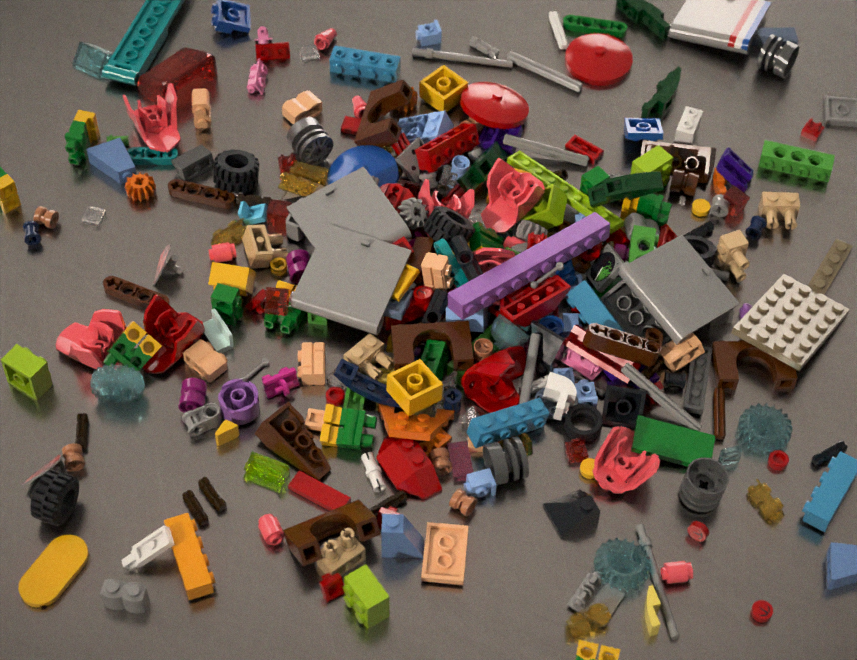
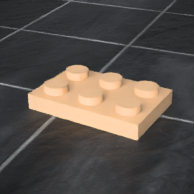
M427 522L421 581L463 585L469 526Z

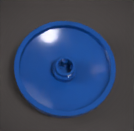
M372 145L353 147L340 154L332 163L327 176L329 185L364 167L370 176L379 179V188L387 183L394 184L399 182V170L393 156L383 148Z

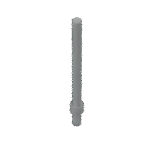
M413 48L412 55L425 56V58L429 59L434 57L507 68L513 67V61L433 51L431 48Z
M638 524L636 529L640 538V548L644 551L671 639H677L680 636L654 558L651 538L647 536L644 524Z

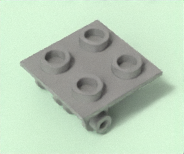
M595 571L594 573L587 574L567 606L605 626L625 593L602 581V574Z

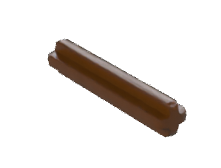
M716 387L714 389L715 439L723 440L726 436L724 388Z

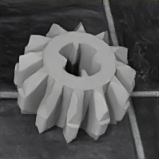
M413 197L403 200L398 207L400 211L398 214L410 230L422 227L428 219L426 214L429 212L425 210L426 204H422V199L416 200Z
M522 220L517 227L516 236L528 242V234L534 232V234L538 235L542 233L547 235L548 231L534 222Z

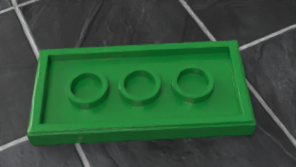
M638 415L631 452L641 454L643 451H646V456L657 454L661 460L688 467L695 459L701 457L712 459L715 435Z

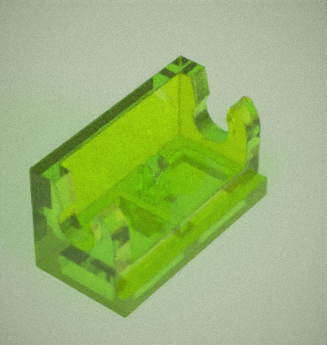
M252 451L244 467L246 472L243 479L281 493L290 476L289 465Z

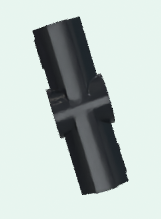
M456 235L451 238L449 245L468 282L482 275L483 272L464 236Z
M435 289L421 323H430L427 320L429 313H434L437 316L436 322L441 321L448 304L447 292ZM423 342L420 345L425 347L426 342Z

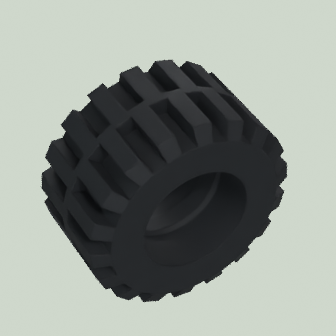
M230 149L219 153L215 157L213 181L221 190H227L229 193H246V191H251L257 186L259 161L257 157H254V154L242 151L241 149Z
M436 206L424 224L425 231L433 240L438 241L443 238L448 245L451 238L456 235H463L468 244L475 233V228L469 220L458 212L443 206Z
M55 469L46 471L38 481L32 494L30 511L33 518L55 526L62 525L69 518L77 503L79 495L78 478Z

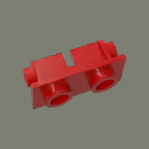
M289 42L255 44L257 61L258 59L262 61L290 58Z

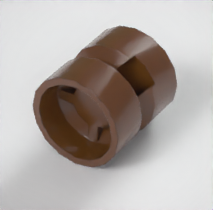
M675 169L669 191L676 193L684 191L686 195L695 196L700 174L693 172L686 174L684 170Z

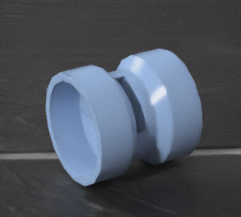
M457 155L453 158L450 169L451 177L458 180L469 169L470 161L467 157Z

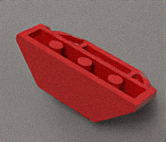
M559 275L546 278L535 289L531 288V282H529L520 289L506 295L501 299L500 312L512 323L523 327L529 326L532 320L537 321L553 312L571 289V286Z
M389 436L383 439L376 460L397 490H403L405 493L419 496V498L424 500L442 491L432 462L416 440Z

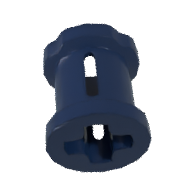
M753 216L750 226L746 228L745 234L752 240H758L761 238V231L765 228L767 222L760 216Z
M36 221L25 222L22 226L25 232L24 242L27 245L40 243L41 236L38 234V223Z
M451 388L444 393V409L455 411L454 414L461 410L460 401L462 394L459 390Z

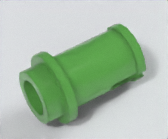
M110 134V136H107V142L121 138L124 146L129 147L128 135L112 136Z

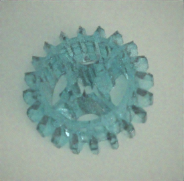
M111 363L110 366L103 365V367H98L93 372L90 381L92 394L95 395V398H100L102 402L107 401L108 404H130L131 401L136 402L141 398L145 388L143 375L140 374V371H135L134 367L129 368L127 365L122 366L120 364L114 365Z
M760 403L756 407L751 405L749 409H745L739 418L738 430L739 436L742 437V443L748 442V448L753 446L755 447V452L760 449L763 454L766 450L771 453L774 450H781L782 447L785 448L791 439L793 431L788 414H782V408L777 410L775 405L769 407L767 403L764 406H761Z
M618 537L614 541L609 539L607 543H603L596 551L594 569L602 575L603 584L609 583L610 588L615 586L618 587L619 591L625 588L627 592L631 588L636 590L638 586L644 584L650 574L651 564L650 557L647 556V550H641V545H634V540L631 543L627 542L626 537L623 541H620Z

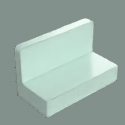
M214 308L211 310L212 319L203 322L205 328L203 335L212 344L216 352L224 353L234 348L233 336Z

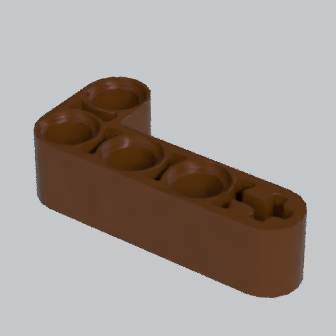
M591 323L583 338V344L587 348L648 367L655 364L661 352L663 334L656 328L647 329L643 338L598 323Z

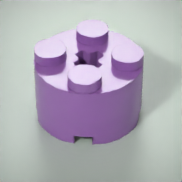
M233 379L222 386L218 399L220 412L224 420L226 419L237 425H243L259 416L258 390L252 382L249 381L248 383L243 381V379Z

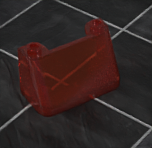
M188 47L182 48L154 68L142 74L138 78V90L158 105L157 95H160L165 100L168 84L172 83L178 97L177 91L197 77L208 78L210 81L218 77L215 56L202 50Z

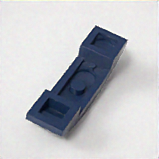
M344 359L340 360L333 375L345 386L374 402L401 408L386 391L387 385L357 372L359 366Z

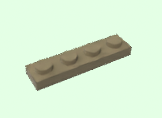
M836 239L808 286L812 290L826 295L852 251L853 246Z

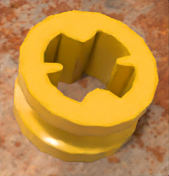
M277 257L270 262L273 275L282 276L286 274L287 262L284 258Z

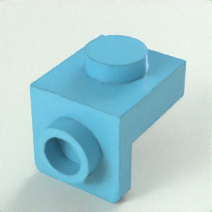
M241 201L238 216L246 225L266 222L269 207L265 203L249 207L245 201Z

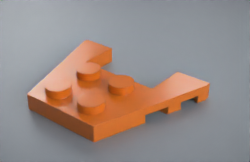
M378 403V412L381 413L380 417L384 420V426L389 437L431 441L440 432L441 427H446L448 421L454 419L455 411L437 409L435 417H430L427 414L408 416L405 412L395 413L396 407Z

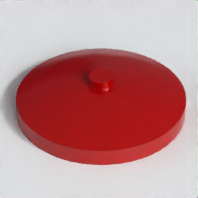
M591 33L576 38L568 45L565 54V64L571 75L581 82L596 86H606L620 82L628 76L633 63L632 52L622 40L602 33Z
M472 83L464 88L460 98L461 107L470 118L492 128L512 129L519 127L526 121L529 113V106L526 100L518 92L498 83Z

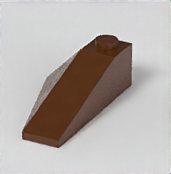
M642 141L641 156L659 145L674 157L671 173H674L675 169L684 170L686 174L689 172L700 174L698 182L708 183L715 164L716 148Z
M287 402L262 422L255 435L273 452L307 475L320 480L331 470V467L321 449L317 448L314 443V436L311 432H308L303 416Z

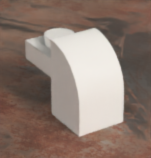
M550 372L543 399L557 403L553 419L561 421L562 414H567L569 406L573 407L577 391L570 379Z

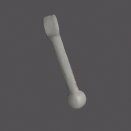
M558 262L554 269L537 281H532L530 284L531 288H537L539 283L557 270H563L564 264Z
M263 358L260 365L240 379L246 382L263 366H268L269 359Z
M577 371L573 372L574 379H585ZM595 386L596 392H598V395L600 397L605 396V390L599 389Z

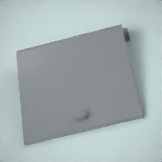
M364 167L287 206V210L314 249L327 223L390 244L403 236L406 240L412 237L406 223Z
M327 223L295 292L292 291L290 294L289 302L291 307L378 335L383 325V315L412 250Z
M683 235L630 263L626 261L619 267L618 275L676 345L682 343L696 330L740 304Z

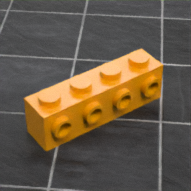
M188 513L165 519L164 524L170 528L175 543L172 546V550L188 599L192 600L214 593L212 585L216 584L213 572H208L207 566H210L207 554L202 555L201 549L204 547L201 537H196L195 534L198 531L195 519L190 520Z

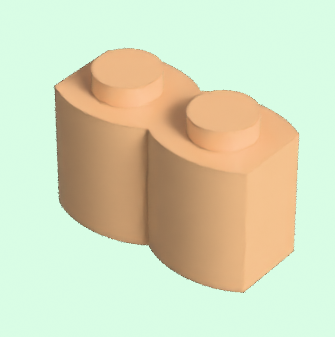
M206 88L193 89L192 112L194 114V125L197 129L210 128L211 105L209 92Z
M310 91L300 93L296 98L286 101L282 106V115L292 124L306 117L314 118L322 112V101Z
M200 339L183 352L184 361L209 383L228 369V361L225 355L216 352L208 341L205 342Z

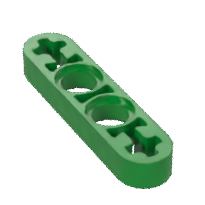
M566 15L563 18V28L568 31L587 34L602 33L616 38H624L627 34V25L623 22L578 15ZM583 24H590L591 26L586 27ZM605 26L607 27V29H601L599 27Z

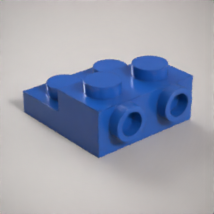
M217 0L212 5L211 13L214 15L211 25H214L216 31L231 34L234 29L249 33L251 29L250 5L230 0Z
M624 118L623 131L625 138L632 141H639L640 139H647L649 141L663 140L664 133L659 118Z

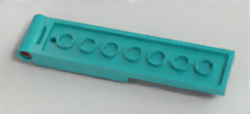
M146 0L110 60L104 66L103 77L136 86L143 78L166 39L168 27L184 0Z

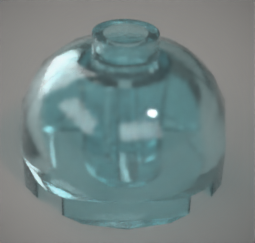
M501 314L495 318L491 325V335L496 340L494 344L501 350L508 347H521L530 337Z

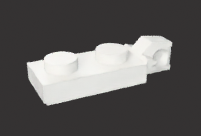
M166 525L162 526L132 546L131 554L121 560L123 567L130 570L136 567L140 568L174 546L175 543L170 528Z

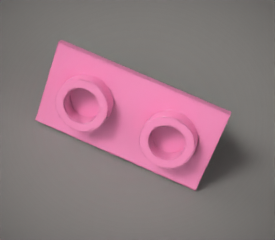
M262 26L258 29V39H255V41H259V44L269 43V40H272V38H268V30Z
M258 59L257 64L250 68L247 90L249 93L259 91L263 95L268 69L260 59Z
M570 348L566 349V355L561 360V362L569 367H573L575 371L590 381H593L603 370V368Z

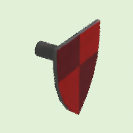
M167 245L160 256L153 283L154 286L163 269L180 275L183 271L182 267L175 265L178 261L177 255H172L167 262L172 249L171 245Z
M57 455L29 477L22 486L43 476L49 469L53 468L61 471V468L55 465L62 459V455Z

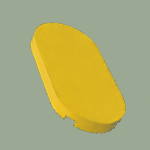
M62 535L55 538L46 547L19 582V593L27 605L35 608L44 605L48 606L61 596L88 561V548L84 540L75 535Z

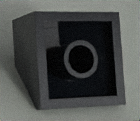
M532 320L529 342L532 333L541 335L535 368L540 373L548 375L550 372L553 373V369L562 363L565 338Z
M607 381L602 424L635 429L638 415L643 416L647 391L628 384Z
M580 489L543 503V507L561 538L597 525L599 522L600 509L592 496Z

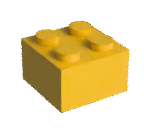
M443 65L419 82V97L438 111L445 110L448 112L460 103L462 91L468 87V82Z
M212 262L208 285L212 286L213 290L217 283L239 288L240 296L247 297V294H253L256 272L248 267Z
M421 359L387 375L386 391L408 416L442 400L443 384Z

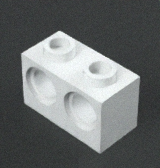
M686 106L676 129L675 144H693L701 123L702 110Z

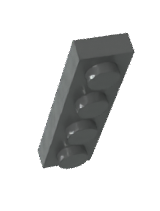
M704 346L705 353L690 362L683 406L686 412L700 415L703 414L712 355V348Z

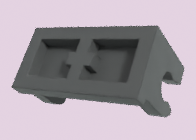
M199 145L171 160L174 167L178 169L175 171L176 174L184 181H190L214 168L212 153L203 145Z

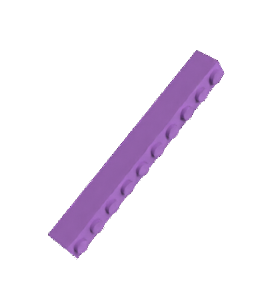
M596 212L588 215L449 292L448 308L462 320L474 315L490 304L548 273L556 267L558 262L564 264L600 242L605 241L609 238L610 223Z

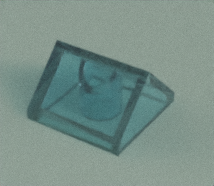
M80 41L72 66L100 79L103 76V68L110 60L113 52L93 43Z

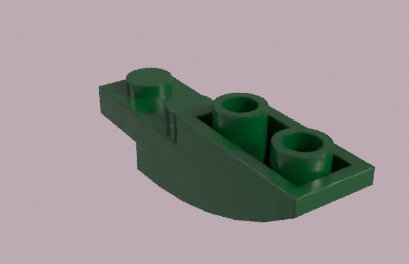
M616 0V6L636 24L642 21L662 40L668 38L670 25L664 20V12L646 0Z
M678 66L675 70L670 71L665 79L658 82L656 86L657 92L653 95L652 99L642 105L641 118H651L656 113L663 116L670 108L678 92L681 67Z
M497 141L494 142L456 180L465 193L469 189L475 190L482 182L488 179V174L496 160L501 158L504 161L507 153Z
M643 172L602 181V185L587 189L590 206L594 208L620 199L628 198L631 200L664 190L661 172Z

